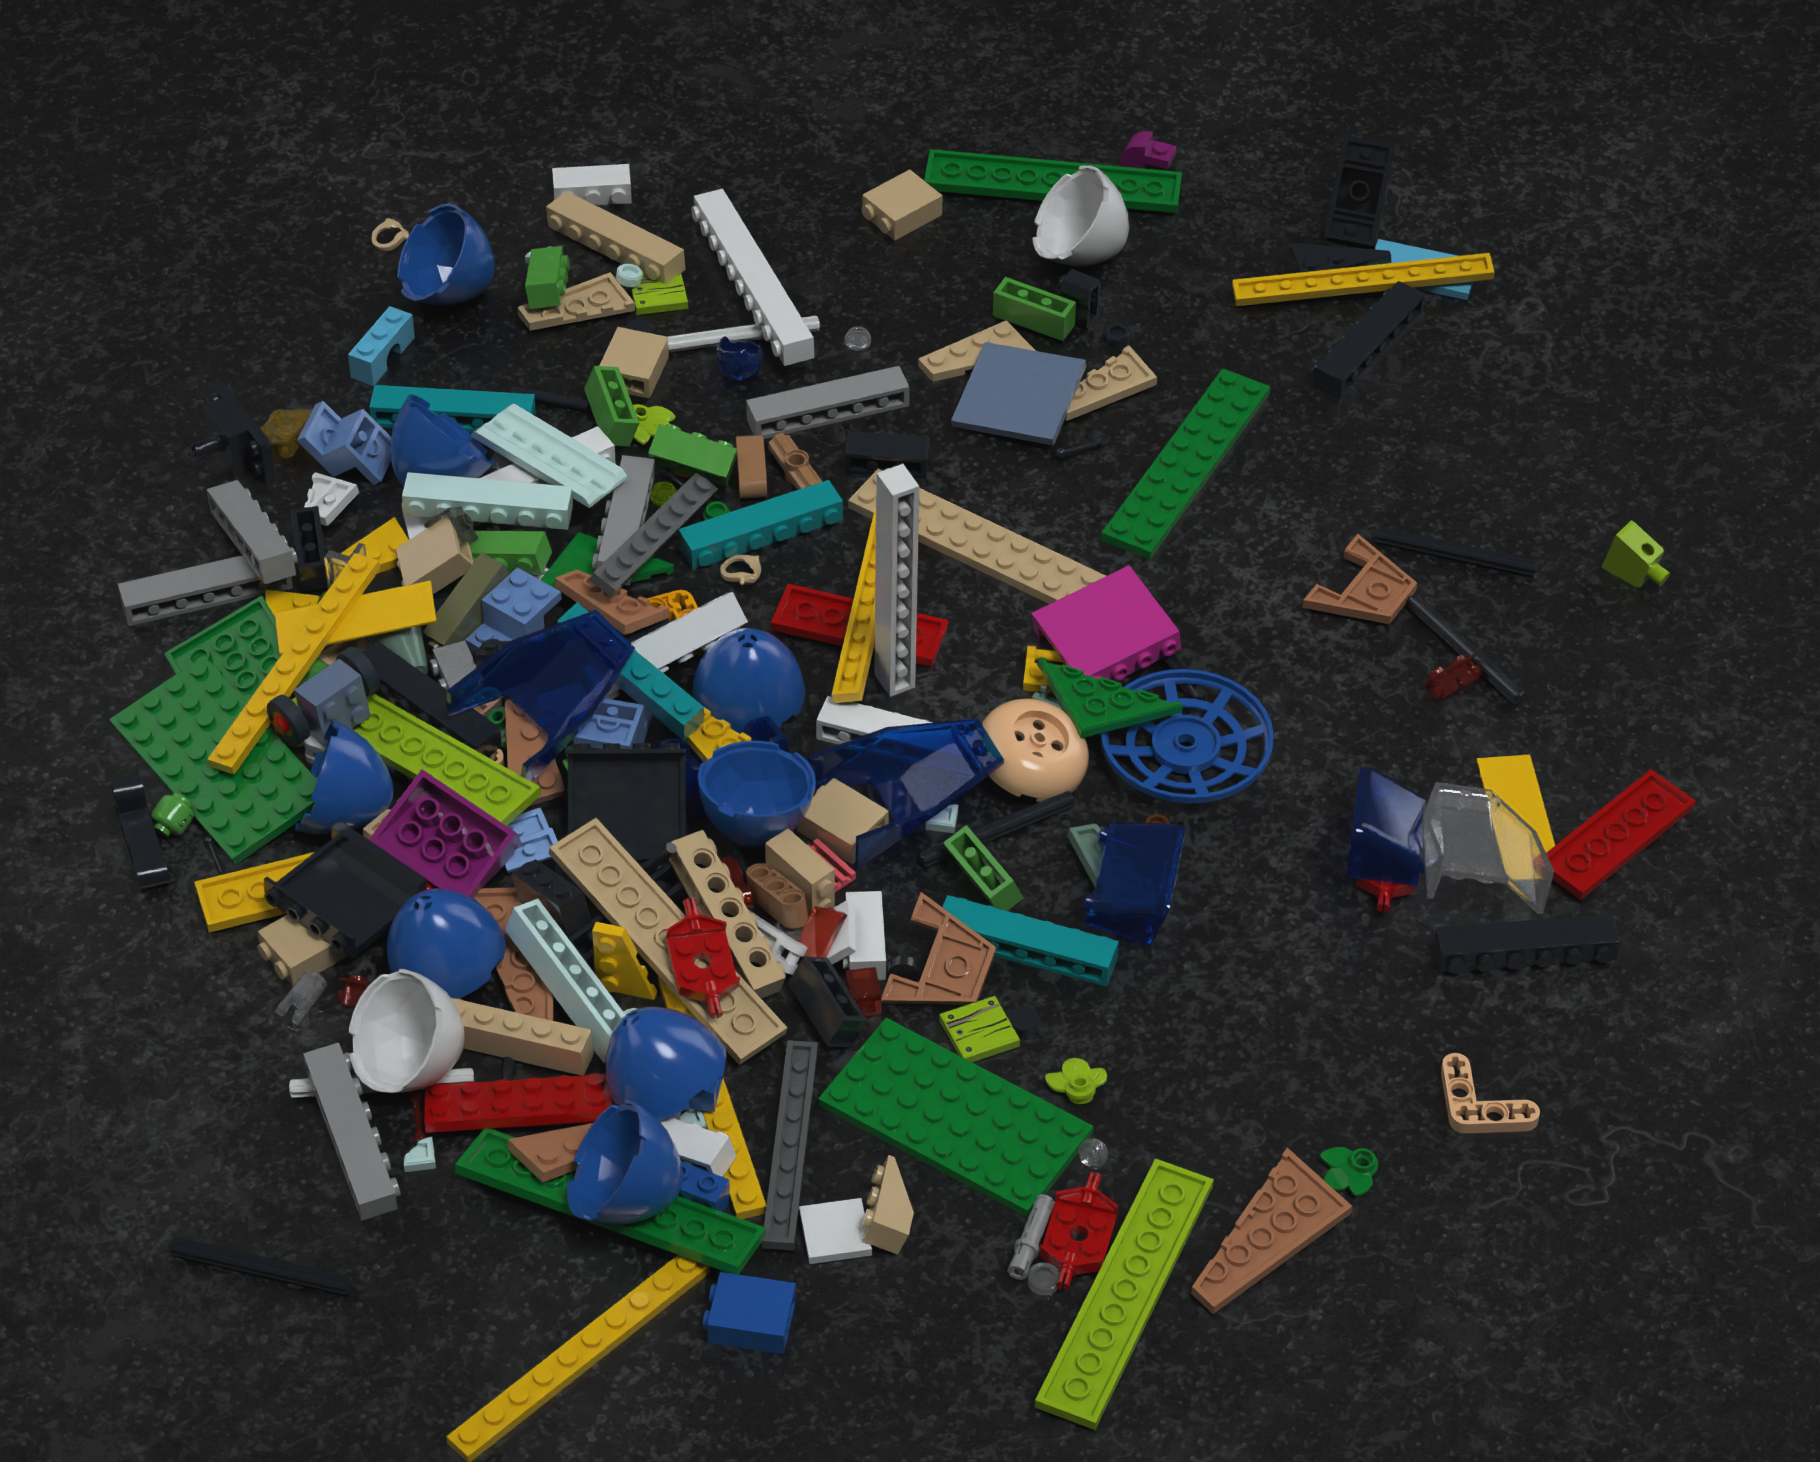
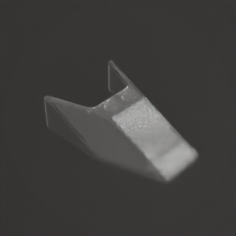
M1435 782L1421 821L1427 898H1434L1442 876L1446 875L1456 880L1470 878L1485 884L1493 882L1504 883L1519 895L1536 913L1543 914L1554 870L1537 832L1490 789Z

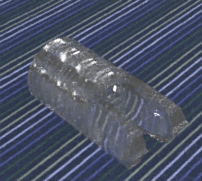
M305 970L275 1012L280 1016H284L293 1004L298 1009L295 1011L292 1021L299 1025L326 988L325 979L315 971Z

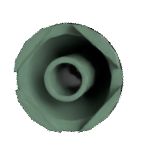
M421 626L368 636L373 644L379 641L425 675L427 674L428 666Z

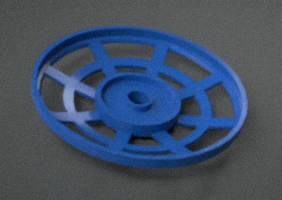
M1190 669L1165 670L1151 673L1136 679L1126 685L1125 688L1134 691L1138 689L1146 691L1164 685L1167 699L1165 701L1171 703L1178 701L1183 705L1182 708L1206 711L1207 713L1203 718L1178 713L1170 715L1171 717L1163 720L1157 726L1150 721L1131 725L1127 731L1126 746L1110 745V731L1100 734L1102 750L1107 762L1127 784L1140 792L1158 799L1189 804L1221 800L1237 794L1250 786L1261 776L1269 763L1274 735L1272 723L1266 709L1246 688L1218 674ZM1175 684L1202 685L1221 692L1212 704L1198 699L1178 698ZM1230 698L1237 699L1247 707L1257 719L1259 725L1242 730L1237 720L1224 710ZM1217 717L1229 726L1233 734L1220 737L1218 730L1212 725ZM1139 728L1152 735L1151 746L1135 747V736ZM1263 735L1264 750L1257 769L1243 766L1242 763L1246 755V741ZM1190 742L1193 745L1185 747L1180 745L1179 743ZM1237 744V755L1233 762L1219 758L1221 747ZM1113 755L1128 756L1136 769L1148 779L1141 782L1131 776L1118 764ZM1139 757H1155L1162 766L1153 773L1141 762ZM1211 766L1225 771L1207 781H1203L1200 773ZM1174 771L1188 774L1191 783L1175 782L1165 778ZM1233 774L1247 777L1236 785L1220 791L1209 793L1207 790L1208 787L1224 782ZM1161 784L1174 789L1195 790L1196 794L1171 793L1156 789L1155 787Z

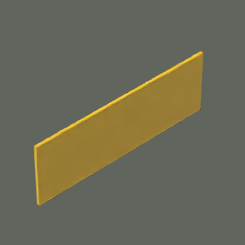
M431 580L361 595L327 645L436 623ZM318 604L275 613L280 655L286 650Z
M1517 755L1477 758L1480 778L1483 783L1508 882L1552 880V878L1536 867L1537 860L1552 849L1555 843L1531 756Z

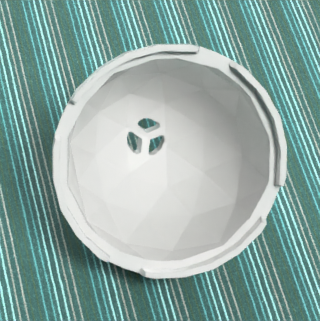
M1080 166V171L1072 175L1065 174L1052 187L1043 200L1034 222L1038 226L1037 236L1033 237L1035 250L1041 257L1066 266H1092L1110 260L1126 244L1129 232V219L1122 195L1111 180L1101 170L1093 166Z
M399 969L398 972L389 975H380L367 987L359 998L349 1026V1033L353 1035V1053H350L349 1056L355 1073L365 1085L385 1093L409 1092L432 1085L445 1076L456 1064L462 1054L465 1043L461 1015L448 993L427 977L405 969Z

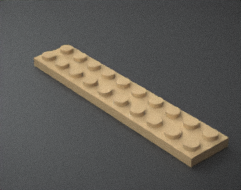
M877 469L848 500L849 509L873 519L876 508L877 473L882 470ZM919 488L918 542L1048 604L1106 577L1104 574Z
M597 818L549 847L548 854L613 925L626 928L640 956L696 1018L722 1044L726 1045V1051L739 1065L786 1034V1025L741 976L738 988L720 999L723 1016L718 1019L716 1016L715 1019L710 1018L708 1004L704 1005L702 1001L679 995L666 941V932L668 928L686 916ZM696 959L694 961V964L699 968L709 966V963L704 959Z

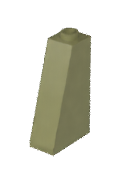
M482 552L479 554L436 613L437 622L428 624L422 632L428 639L427 645L431 649L465 641L467 637L483 624L481 600L509 575V572L502 563Z

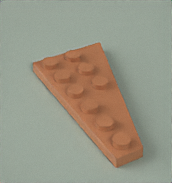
M482 888L473 898L492 913L505 934L506 949L502 961H498L495 969L513 1012L554 1021V995L505 931L513 908L522 905L519 902L516 888Z
M1286 1148L1276 1168L1273 1167L1263 1187L1256 1192L1235 1223L1233 1231L1229 1236H1226L1220 1250L1209 1261L1192 1286L1191 1294L1212 1314L1216 1313L1352 1213V1205L1291 1150Z

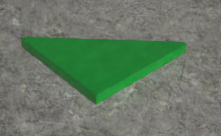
M578 532L541 578V581L555 588L556 577L574 570H580L592 576L596 571L592 570L594 553L599 554L597 552L598 539ZM651 557L632 576L631 582L650 579L651 575L659 573L670 575L674 572V564Z
M1038 658L1037 666L1064 712L1073 721L1080 738L1182 713L1183 705L1181 702L1175 701L1171 703L1159 699V695L1141 689L1134 691L1122 687V683L1101 676L1100 679L1085 675L1083 670L1064 664L1061 667L1048 663L1046 658Z

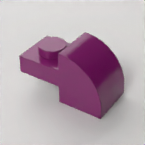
M1138 132L1130 138L1120 157V165L1145 169L1146 165L1149 164L1168 169L1176 155L1177 146L1154 141L1153 132Z

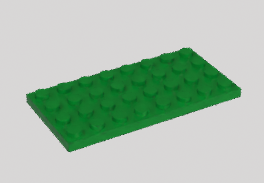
M202 656L109 720L115 730L172 794L182 795L193 804L192 810L195 821L209 836L213 837L217 846L236 865L300 821L305 813H311L315 804L311 797L317 779L270 727L266 729L235 775L210 767L207 759L247 702L208 659Z
M888 1018L884 1019L818 1098L819 1107L1028 1218L1032 1211L1036 1197L1040 1194L1046 1195L1091 1137L1094 1127Z

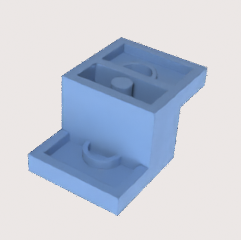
M324 401L315 404L297 439L333 477L356 467L375 485L382 481L391 463L392 437L364 409L341 419Z
M517 567L481 600L483 624L465 639L468 648L476 653L482 642L489 639H498L499 641H513L520 638L527 641L545 639L544 615L561 600V591Z
M588 696L573 736V744H591V748L603 749L604 743H620L621 749H632V743L644 742L653 715L644 708V705Z

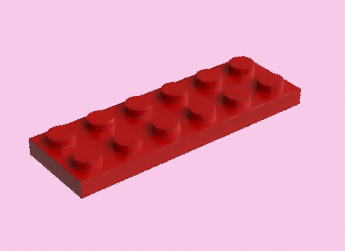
M788 584L772 618L771 630L843 646L854 598ZM917 613V664L933 667L948 630V620Z
M1650 769L1537 860L1536 867L1582 900L1692 811L1696 801Z
M594 1073L583 1076L563 1075L552 1078L532 1077L522 1080L501 1079L491 1082L470 1081L460 1084L439 1083L425 1087V1133L595 1122L599 1115L612 1105L606 1074Z

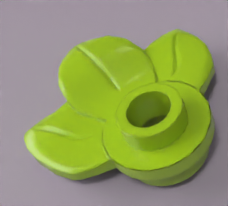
M641 404L633 405L639 421L633 438L640 444L645 445L649 441L650 436H655L658 425L666 426L670 424V422L675 420V415L670 410L660 406L648 408Z
M1070 1058L1064 1062L1062 1072L1048 1073L1045 1075V1080L1053 1091L1066 1093L1071 1102L1085 1104L1093 1099L1096 1088L1105 1084L1107 1073L1104 1068L1090 1069L1088 1063L1083 1059Z

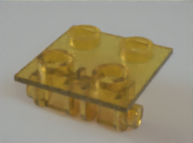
M313 409L276 410L270 415V419L264 426L260 428L271 441V445L278 446V452L282 457L292 456L298 449V446H301L297 439Z

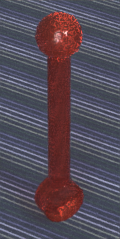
M414 1091L410 1094V1102L414 1105L416 1126L414 1141L417 1143L425 1139L426 1136L422 1132L420 1113L422 1094L419 1091Z

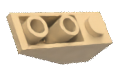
M888 1155L883 1166L877 1165L871 1182L876 1185L872 1187L868 1195L866 1204L870 1205V1209L866 1210L861 1227L865 1228L864 1242L898 1255L909 1235L914 1212L895 1157Z

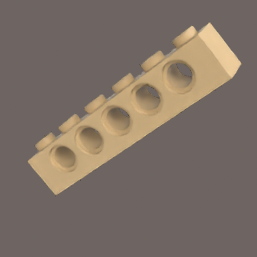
M701 830L672 841L671 843L676 845L677 851L669 858V861L690 899H696L698 913L727 922L726 935L735 971L761 999L779 992L786 978L785 969L781 962H777L773 956L769 940L765 936L763 937L759 931L755 915L749 912L745 906L743 894L738 887L735 888L731 881L730 871L727 865L721 863L717 856L716 846L712 839H708L705 832ZM696 864H702L706 868H700ZM709 888L717 889L720 893L712 892ZM723 913H729L733 917H727ZM737 937L744 938L747 942H741ZM750 962H756L761 967H755Z

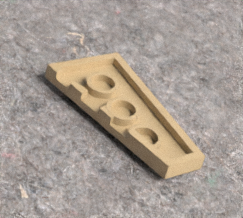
M1006 320L919 358L918 367L934 382L965 375L966 370L974 369L985 342L1036 350Z
M1128 345L1122 350L1121 355L1118 357L1112 356L1105 361V366L1099 370L1093 369L1087 373V378L1078 385L1065 420L1068 421L1157 385V376Z

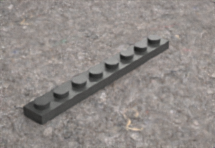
M696 472L592 574L589 580L612 597L678 532V529H681L715 495L718 488Z
M787 1040L764 1222L766 1235L762 1240V1248L794 1251L818 1042Z

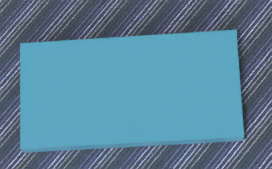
M1378 239L1375 247L1376 250L1390 251L1391 263L1457 256ZM1473 281L1414 288L1468 300Z

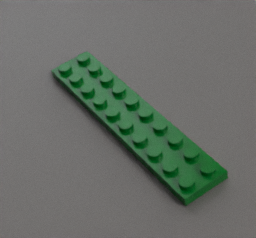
M930 149L924 181L937 192L1043 201L1052 187L1065 174L1072 175L1080 171V166H1093L1101 170L1115 185L1122 195L1126 209L1177 213L1182 172Z
M1222 369L1102 531L1101 541L1150 560L1270 394V386Z
M483 1129L455 1164V1174L579 1218L571 1212L567 1201L568 1181H574L576 1170L542 1182L508 1150V1139L515 1137L493 1129ZM679 1196L662 1213L640 1222L618 1226L590 1222L724 1272L738 1275L766 1235V1228Z

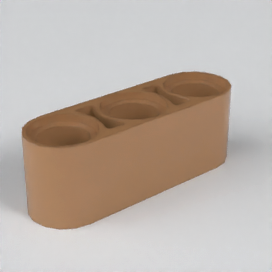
M763 435L736 436L740 499L767 498Z
M754 864L746 870L749 894L753 902L787 928L795 929L807 924L805 893L768 864Z

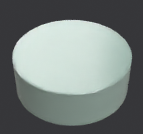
M623 264L617 268L616 281L626 287H636L641 284L643 272L636 265Z

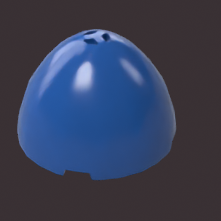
M450 203L441 204L429 211L430 216L423 224H416L402 249L397 276L402 281L403 289L401 292L408 299L430 306L446 307L465 303L482 294L492 282L495 261L488 238L483 228L475 219L457 205Z
M409 394L399 410L393 426L391 439V462L394 474L401 485H405L408 472L480 478L495 464L493 458L490 461L486 458L487 449L461 425L445 413L437 415L429 409V402L416 395Z
M742 628L720 637L705 651L695 672L692 697L706 709L710 710L711 716L718 720L723 719L731 724V729L739 734L743 732L749 736L775 731L781 728L782 723L791 716L796 717L804 703L805 685L802 671L792 651L784 643L768 632L754 628Z
M332 720L324 735V739L328 740L324 753L317 752L310 771L317 779L311 797L315 804L311 813H305L300 824H295V831L313 835H331V826L339 820L353 830H357L367 826L386 809H389L393 799V781L379 753L367 739L352 728Z
M741 741L718 748L713 751L712 757L706 763L702 762L698 772L700 799L710 822L729 841L749 849L765 848L767 841L787 828L794 831L804 819L811 805L816 784L815 773L812 767L799 753L795 752L792 755L780 750L778 744L764 741Z
M427 889L410 897L395 915L387 937V959L390 974L398 972L399 969L419 973L436 983L454 999L462 998L485 984L491 978V971L498 961L503 960L506 949L505 934L492 913L473 897L449 889Z
M646 1007L633 1010L618 1022L610 1037L606 1054V1078L611 1098L616 1106L624 1104L625 1099L633 1101L649 1111L658 1121L672 1117L690 1106L689 1100L701 1090L707 1092L713 1086L725 1065V1048L721 1041L705 1025L685 1013L661 1007Z
M625 1099L624 1104L620 1106L610 1105L591 1125L576 1152L573 1161L578 1166L574 1181H568L567 1201L569 1209L575 1216L598 1224L624 1225L640 1222L662 1213L677 1199L683 1183L681 1160L676 1145L666 1128L649 1111L633 1101Z

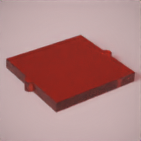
M815 906L797 940L808 948L804 957L826 958L847 914L836 911L831 906L828 909Z

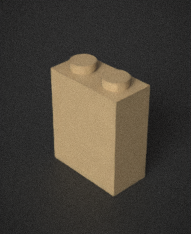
M908 170L863 194L862 214L867 220H870L879 227L883 233L890 236L893 240H897L941 216L943 196L914 172Z
M617 327L599 366L619 367L628 394L650 398L669 357L668 337Z
M447 515L396 548L399 560L397 565L403 577L402 586L431 580L433 594L464 575L474 563L466 529L450 515Z
M833 778L828 784L821 786L817 790L804 819L797 827V831L812 841L818 838L837 856L853 864L888 831L889 811Z
M788 828L765 843L766 864L772 866L805 893L808 919L810 921L835 907V869Z
M288 915L258 931L260 944L257 945L260 955L265 961L270 960L278 976L281 979L286 978L293 987L348 957L343 952L336 951L330 943L321 937L313 935L301 923L294 922Z

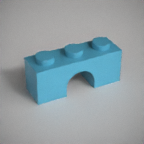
M391 306L388 307L348 354L351 378L372 386L378 382L387 371L389 351L392 350L401 354L415 338L412 314Z

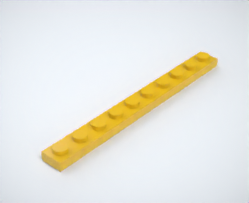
M1490 253L1235 279L1232 280V288L1236 306L1386 291L1388 288L1391 289L1398 281L1414 288L1494 279L1495 272Z
M876 508L873 514L832 690L834 703L862 701L875 645Z
M356 553L353 554L207 759L210 767L235 775L271 724L266 708L269 701L279 695L290 697L359 597L380 570L379 560Z
M658 976V985L666 1008L685 1013L698 1020ZM723 1078L715 1112L703 1110L702 1112L707 1124V1130L723 1132L731 1139L736 1158L723 1177L729 1179L730 1203L735 1217L746 1219L766 1214V1203Z
M680 1255L674 1257L446 1436L447 1444L466 1462H472L710 1273V1266Z

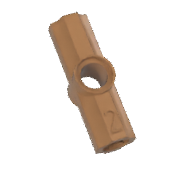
M782 432L774 435L773 439L768 442L769 451L785 472L786 482L794 485L797 490L822 482L809 464L808 454L803 450H799L789 435H784Z

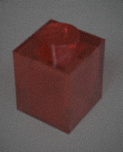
M876 967L846 970V987L864 1016L881 1014L882 995Z

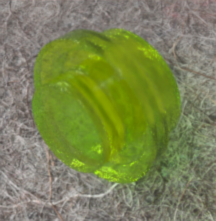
M659 482L651 491V501L657 506H662L677 490L669 482Z

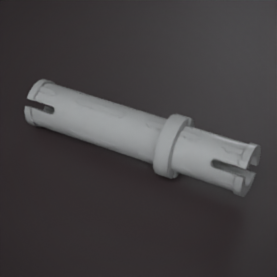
M1040 1194L1036 1197L1022 1236L1014 1245L1015 1253L1007 1272L1015 1279L1023 1280L1027 1277L1033 1259L1039 1254V1242L1055 1205V1201H1052L1053 1199L1048 1195Z

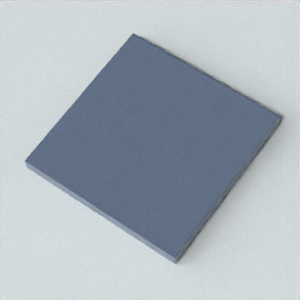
M985 342L952 417V427L1054 445L1086 369V360Z

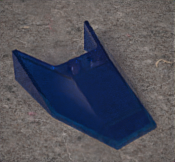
M597 610L588 612L510 641L447 690L446 713L452 716L500 698L511 700L548 738L544 747L522 764L521 776L532 782L592 719L633 655L635 647Z
M979 719L885 727L808 756V762L815 773V788L825 786L833 778L847 786L872 785L894 820L892 823L856 836L855 865L857 868H860L932 819L1004 764L1003 757Z

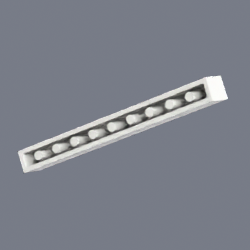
M719 189L695 195L694 207L691 208L693 219L695 222H699L702 235L708 237L711 250L717 252L720 265L726 267L729 280L734 281L738 295L743 296L745 306L748 311H752L756 325L761 326L765 340L770 341L775 357L779 356L784 366L813 359L814 340L812 334L724 190Z
M904 464L878 472L876 478L874 674L890 697L915 688L919 485Z

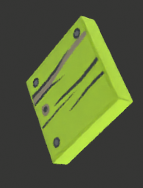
M643 273L641 284L636 287H630L633 301L635 302L636 315L688 309V300L681 273L666 285L657 280L650 279L647 274Z
M996 996L940 1014L939 1021L957 1054L970 1062H975L1020 1046V1039Z

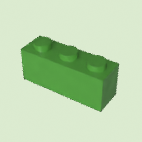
M562 246L531 249L525 284L530 309L561 306L562 296L566 295L567 271H570L569 257L564 255Z
M1007 277L1003 279L994 291L993 316L1061 341H1064L1075 326L1076 302Z
M594 366L584 390L597 426L615 446H630L639 421L619 367Z
M659 424L648 455L649 458L655 459V465L690 476L697 472L710 482L726 487L736 461L737 448H734L732 444L726 441L719 440L715 442L708 440L705 435L693 432L689 434L683 432L675 425L667 424L664 426Z
M468 531L467 533L473 561L482 552L502 563L509 574L518 567L528 574L542 575L552 554L545 531Z
M967 825L943 842L953 860L993 907L1008 911L1024 899L1013 879Z

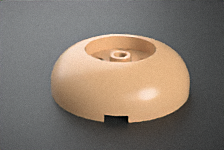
M1036 699L1008 701L993 709L983 720L978 730L976 751L982 767L995 783L1013 795L1020 797L1023 794L1036 797V801H1043L1066 791L1072 793L1078 788L1086 774L1089 761L1086 739L1080 738L1069 715L1050 703ZM1021 736L1023 741H1018L1016 737Z

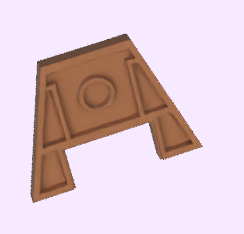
M1357 534L1346 547L1343 558L1363 566L1362 570L1341 595L1316 584L1303 600V608L1390 624L1407 603L1408 597L1416 592L1417 582Z
M921 892L911 917V923L938 931L919 983L890 974L880 1000L881 1004L968 1005L977 1002L993 961L996 947Z

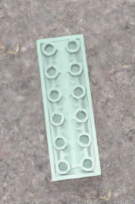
M516 404L509 405L491 421L485 423L472 433L474 439L550 485L572 487V497L588 508L627 479V474L620 466Z

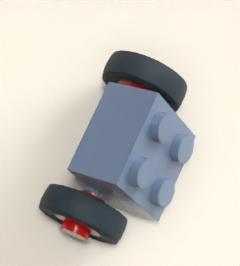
M349 647L339 653L334 663L294 689L298 706L287 696L279 695L269 701L266 707L267 713L275 729L290 744L299 745L311 735L326 747L328 740L324 739V735L332 720L354 728L370 717L366 697L379 689L380 680L369 659L357 648Z

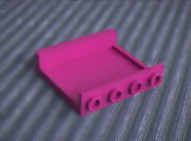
M1129 565L1032 612L1034 631L1039 638L1042 636L1046 637L1065 665L1083 670L1085 675L1100 679L1101 676L1113 681L1122 680L1127 675L1141 668H1146L1152 663L1170 656L1181 649L1179 630Z

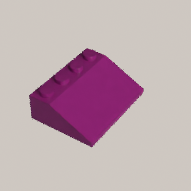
M421 769L369 839L425 877L427 881L437 888L454 890L474 897L506 864L521 844L515 831L423 769Z

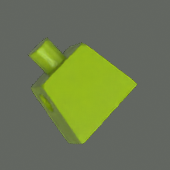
M1632 520L1616 534L1602 565L1603 569L1635 587H1641L1649 578L1661 586L1670 575L1669 571L1659 565L1664 553L1663 548Z

